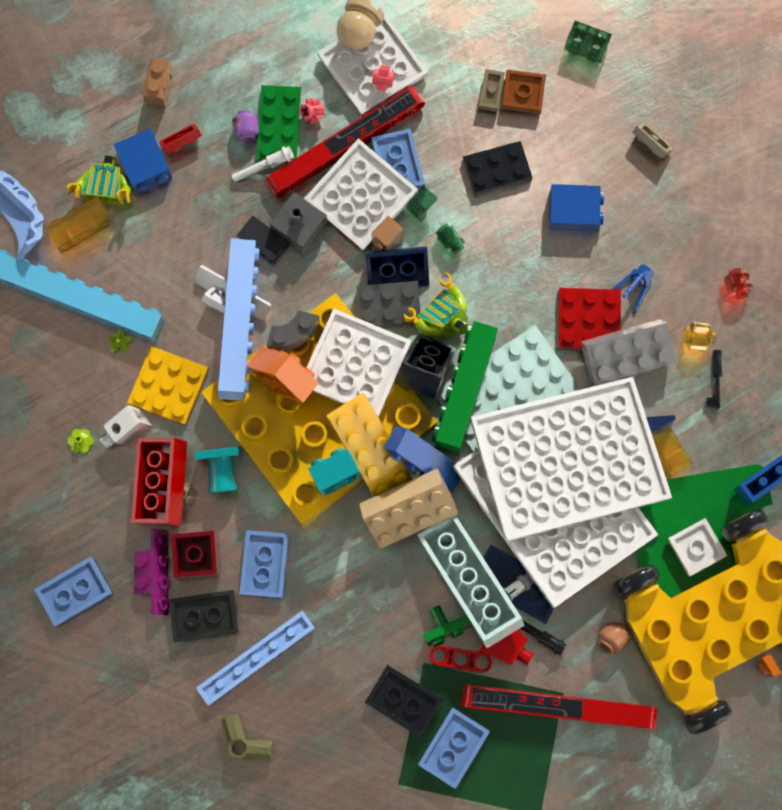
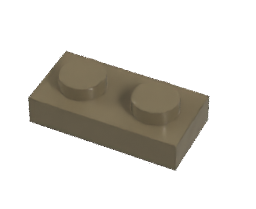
M485 69L478 109L498 112L505 72Z
M645 122L636 126L632 132L636 135V139L646 144L657 157L664 158L674 149Z

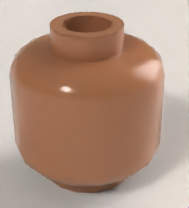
M621 622L607 623L598 634L599 647L607 654L620 653L630 641L627 626Z

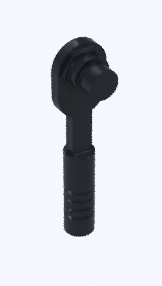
M714 350L713 367L714 377H716L715 396L707 397V405L721 408L720 377L722 376V351Z

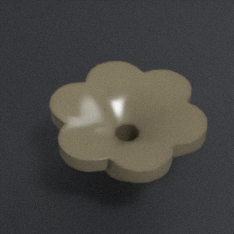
M187 482L184 484L183 508L194 506L195 498L198 497V491L193 489L191 483Z

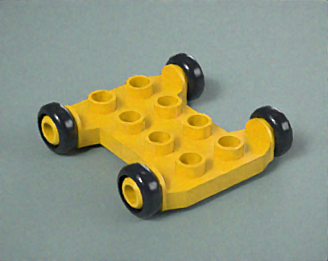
M761 509L749 512L724 525L721 529L726 541H736V543L731 545L736 565L670 598L659 588L658 584H655L660 575L656 567L651 564L620 578L613 584L618 597H628L624 600L626 604V622L668 701L682 710L683 714L688 715L685 718V726L689 733L694 735L717 727L732 715L729 704L725 700H718L713 678L777 644L782 646V542L769 534L766 528H763L767 525L768 518Z

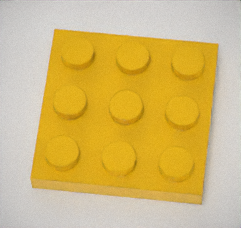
M151 346L127 404L186 426L208 374L209 367Z

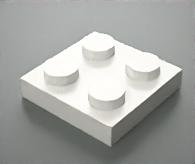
M706 518L667 539L688 577L727 556Z

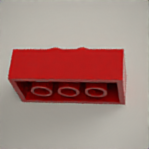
M137 438L131 523L152 526H181L187 441L178 438Z

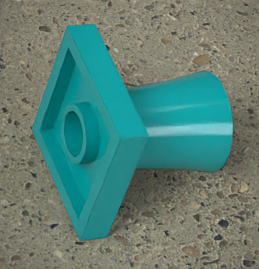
M241 447L194 451L195 460L207 459L208 493L237 490L231 456L242 455Z

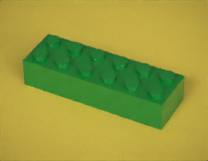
M473 321L472 327H467L463 343L466 346H461L457 363L460 365H455L451 382L454 384L453 386L449 385L446 392L445 402H447V406L442 405L438 422H441V425H436L433 433L432 442H435V449L459 456L496 340L498 328Z

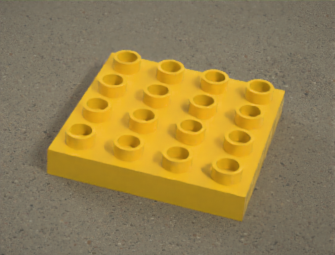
M336 293L309 312L319 315L320 319L319 327L314 336L307 343L293 351L286 352L287 354H295L301 360L300 364L303 367L308 366L333 309L353 316ZM259 350L249 356L247 361H250ZM251 371L250 374H246L245 380H249V393H244V401L218 399V379L201 392L303 528L365 482L360 475L359 480L322 498L308 470L313 461L319 458L325 460L331 457V452L339 448L345 449L326 416L343 404L315 392H311L303 403L274 394ZM395 379L379 419L389 437L394 427L398 426L409 429L422 439L435 429L438 422L414 391L404 389L395 384Z

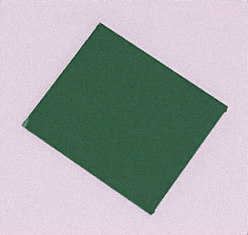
M423 663L419 684L444 700L421 738L409 731L398 785L509 810H542L559 718L461 707L463 685L563 696V693ZM452 707L490 731L456 789L418 765Z

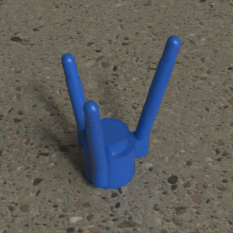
M641 264L638 269H633L628 276L612 288L618 289L632 278L633 283L622 295L623 298H626L636 285H644L633 313L637 312L648 287L652 283L650 279L654 273L648 266Z

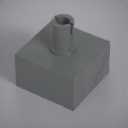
M294 192L269 225L272 230L288 240V244L304 254L328 224L325 213Z

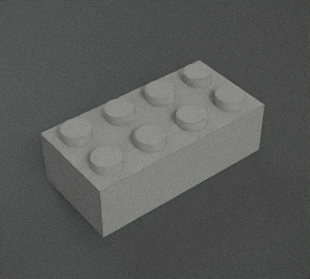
M660 319L580 342L589 380L594 385H600L676 363L667 322Z

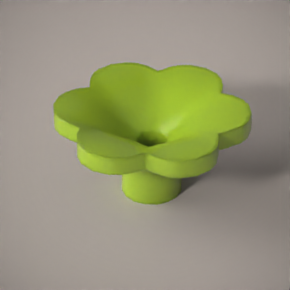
M74 429L71 434L72 436L67 439V443L71 446V450L74 453H87L90 450V446L94 444V439L90 436V431L87 429Z

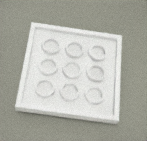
M385 13L381 25L376 27L375 38L369 46L361 50H351L344 46L340 40H337L318 52L319 59L362 117L428 76L426 68ZM381 65L390 66V72L395 73L392 88L387 87L386 92L376 90V85L372 84L374 69L379 70Z
M357 139L304 199L325 213L327 220L365 252L372 244V231L388 215L394 220L419 191L360 139Z
M333 309L307 366L315 374L314 378L319 382L312 392L343 405L364 393L379 418L412 341Z

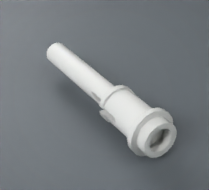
M282 147V150L266 156L265 160L232 174V179L234 182H237L269 166L273 168L285 161L290 162L294 158L290 147Z

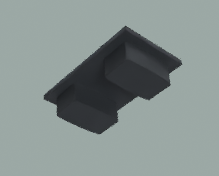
M253 215L237 234V237L243 240H256L255 248H258L259 253L271 261L275 259L288 242V240Z

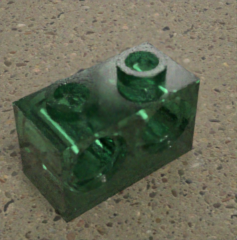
M575 20L567 37L564 50H567L572 55L583 56L590 62L601 63L612 34ZM575 38H579V39H581L582 41H581V42H577V41H575L574 39H575ZM593 45L599 46L600 49L593 48Z

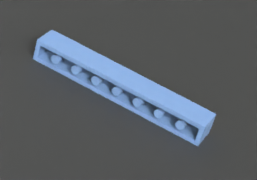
M231 239L218 399L244 401V393H249V380L245 379L246 374H250V370L246 367L250 362L247 361V354H252V342H248L249 335H253L254 323H250V316L255 315V304H251V300L256 298L257 285H253V279H257L258 267H254V261H259V249L255 248L256 240Z

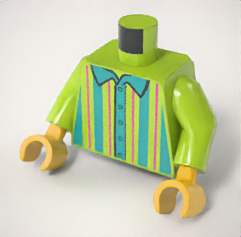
M106 155L102 165L92 164L90 169L75 183L68 184L67 195L75 193V198H79L81 192L85 201L123 205L124 199L127 200V203L131 202L132 186L121 168L115 167L116 158Z
M445 273L449 278L448 282H443L439 277L440 285L447 287L449 290L444 289L417 317L416 311L413 308H408L407 310L413 317L403 315L405 322H413L414 326L427 337L443 336L448 339L456 332L460 335L466 333L468 317L465 313L467 311L465 297L456 285L453 286L449 273Z

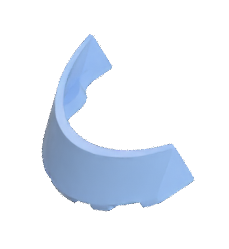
M0 171V212L7 218L16 233L19 246L17 259L20 261L40 241L43 235L42 222L44 219L42 213H39L35 206L36 200L29 191L22 187L12 176L4 171Z

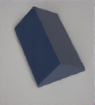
M427 246L365 252L368 285L418 281V286L430 285Z

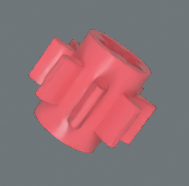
M381 65L379 70L374 69L372 84L376 85V90L386 92L387 87L392 88L395 73L390 72V66Z
M313 98L305 99L306 104H301L300 107L301 117L305 119V123H319V118L324 117V106L320 103V100H314Z

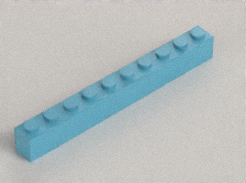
M0 249L1 283L151 342H156L165 321L160 311L149 308V310L144 309L140 303L132 300L130 303L123 300V297L115 293L108 295L97 286H93V288L85 286V282L79 279L70 280L65 274L58 271L52 273L43 265L37 264V266H34L25 258L19 261L11 257L12 254Z

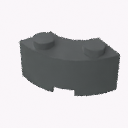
M298 310L295 317L289 323L281 326L272 325L266 345L267 348H274L279 352L281 350L290 352L307 343L319 327V315Z

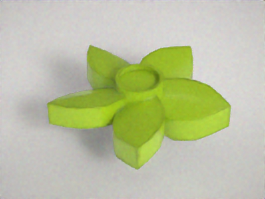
M121 329L117 331L116 336L107 337L110 342L114 343L111 347V352L117 351L120 347L123 352L127 353L126 344L130 343L133 339L129 336H124Z

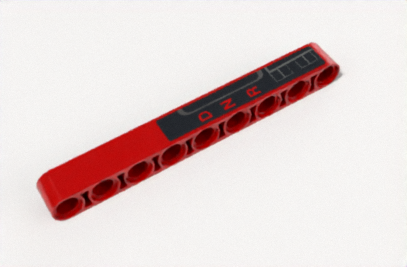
M409 87L271 173L265 179V182L276 198L283 197L337 163L357 139H360L366 145L371 141V137L382 135L420 111L426 103L415 87Z
M463 685L461 707L647 729H656L658 708L473 685Z

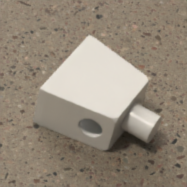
M128 405L104 425L107 433L100 438V441L106 448H109L114 443L125 445L148 430L152 425L141 409Z

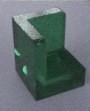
M422 185L418 192L407 202L406 209L422 222L427 217V210L437 201V197Z

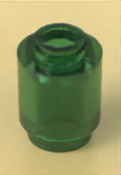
M447 223L436 231L438 241L449 254H458L463 250L465 240L454 226H450Z

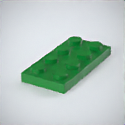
M261 85L257 163L265 160L266 156L282 150V147H290L294 156L291 161L297 158L301 87Z

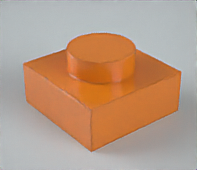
M765 654L758 658L760 662L758 666L765 676L768 675L769 678H772L782 673L771 654Z

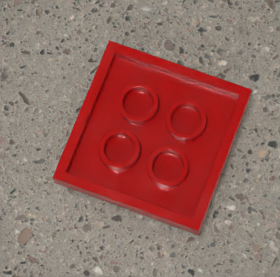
M559 288L558 349L582 350L581 341L621 330V290Z

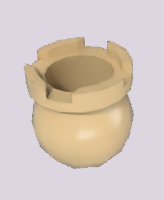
M347 0L345 5L346 12L338 20V39L351 50H361L369 46L375 38L376 27L381 25L384 19L382 9L378 8L376 10L370 6L371 1Z

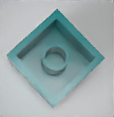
M339 448L330 453L331 457L325 460L319 458L313 461L311 467L308 468L310 476L322 498L360 479L359 469L348 448L344 450Z

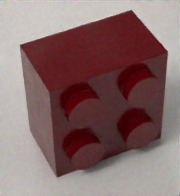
M215 531L171 534L173 576L175 579L183 580L220 576L218 537Z

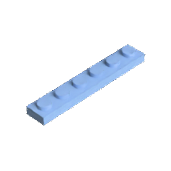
M302 610L196 687L197 691L206 704L210 706L313 631L315 627Z

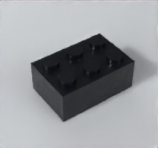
M417 334L401 363L395 384L404 389L420 393L424 397L435 399L450 369L457 348Z

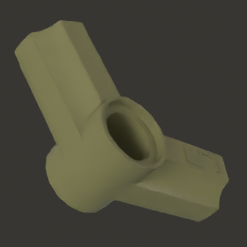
M239 714L220 719L228 745V753L231 757L235 759L271 761L273 741L246 739ZM237 742H241L244 745V752L241 755H237L233 750Z

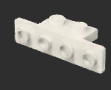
M201 265L198 268L194 282L208 290L203 295L202 301L210 307L225 313L227 279ZM256 296V298L251 300V304H255L254 316L264 321L267 318L271 304Z

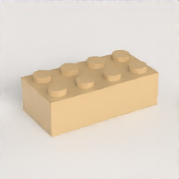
M438 468L359 504L363 520L380 549L458 514L454 499Z

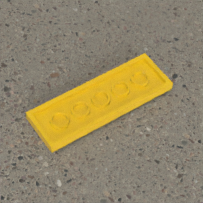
M361 393L326 415L345 449L348 448L359 469L360 475L373 497L413 480L408 469L404 467V462H398L390 458V453L383 449L389 435L364 393Z

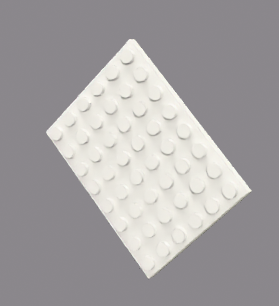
M633 377L470 418L506 542L672 498Z
M479 449L453 465V468L505 540ZM634 508L506 543L554 609L658 534L640 509Z

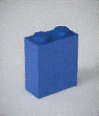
M151 128L113 144L135 193L145 192L151 186L166 183L169 178H172Z
M551 184L549 230L597 232L599 226L603 225L604 213L600 212V205L603 206L604 193H601V186Z

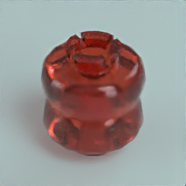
M741 268L728 271L729 274L724 278L727 294L730 297H736V300L748 297V293L753 290L749 272Z

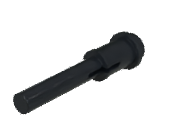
M523 620L524 626L520 629L539 640L538 643L554 651V655L556 653L562 654L567 645L563 639L561 641L547 633V631L541 632Z

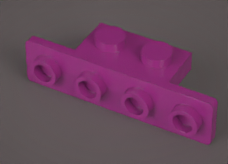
M157 528L151 529V550L134 552V595L151 594V614L164 616L168 615L169 606L168 531Z

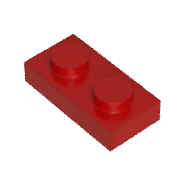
M193 123L159 141L166 155L169 153L173 154L179 151L180 147L195 143L202 134Z

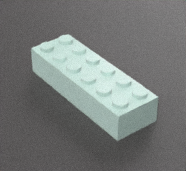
M456 515L432 525L417 535L425 551L486 648H489L524 626L520 614Z

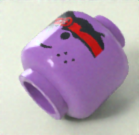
M250 110L238 111V115L232 118L234 136L239 138L240 141L254 140L255 136L259 134L258 117L250 113Z

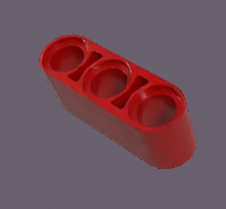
M435 646L429 654L431 663L440 667L485 673L492 666L491 657L482 652L447 646ZM442 650L445 653V659L442 662L435 661L433 658L434 651ZM461 653L466 656L467 661L465 665L459 666L455 663L454 658L456 654ZM484 657L487 659L488 666L486 669H479L477 667V658Z

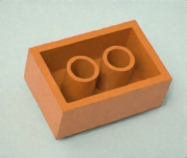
M261 347L246 365L274 394L301 403L306 400L319 384L314 378L315 374L307 367H303L300 364L301 360L295 354H287L282 350L279 352L274 348Z

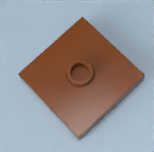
M506 70L501 109L541 114L546 74Z

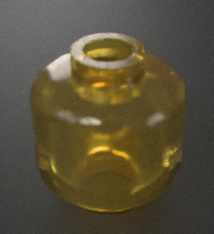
M692 322L689 327L686 326L683 340L691 349L707 350L711 344L715 343L716 332H713L710 324Z

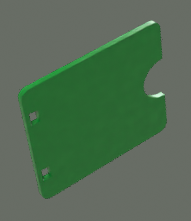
M754 464L666 479L672 498L638 507L658 534L635 551L639 569L649 564L654 565L660 575L655 584H658L659 588L672 598L736 565L731 546L736 541H726L721 529L724 525L749 512L763 509L773 504L770 491L747 507L734 491L737 486L764 467ZM706 518L727 556L688 577L667 539Z

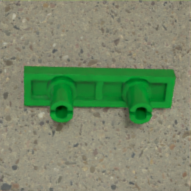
M440 605L429 610L436 628L423 635L428 647L431 645L435 647L445 642L444 639L453 636V638L458 637L465 632V629L470 627L474 629L466 615L448 622Z

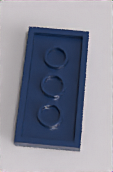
M490 544L483 559L503 589L507 588L517 580L519 575H524L527 571L518 559ZM535 583L531 585V589L528 591L524 590L511 601L515 608L544 624L548 622L554 610Z

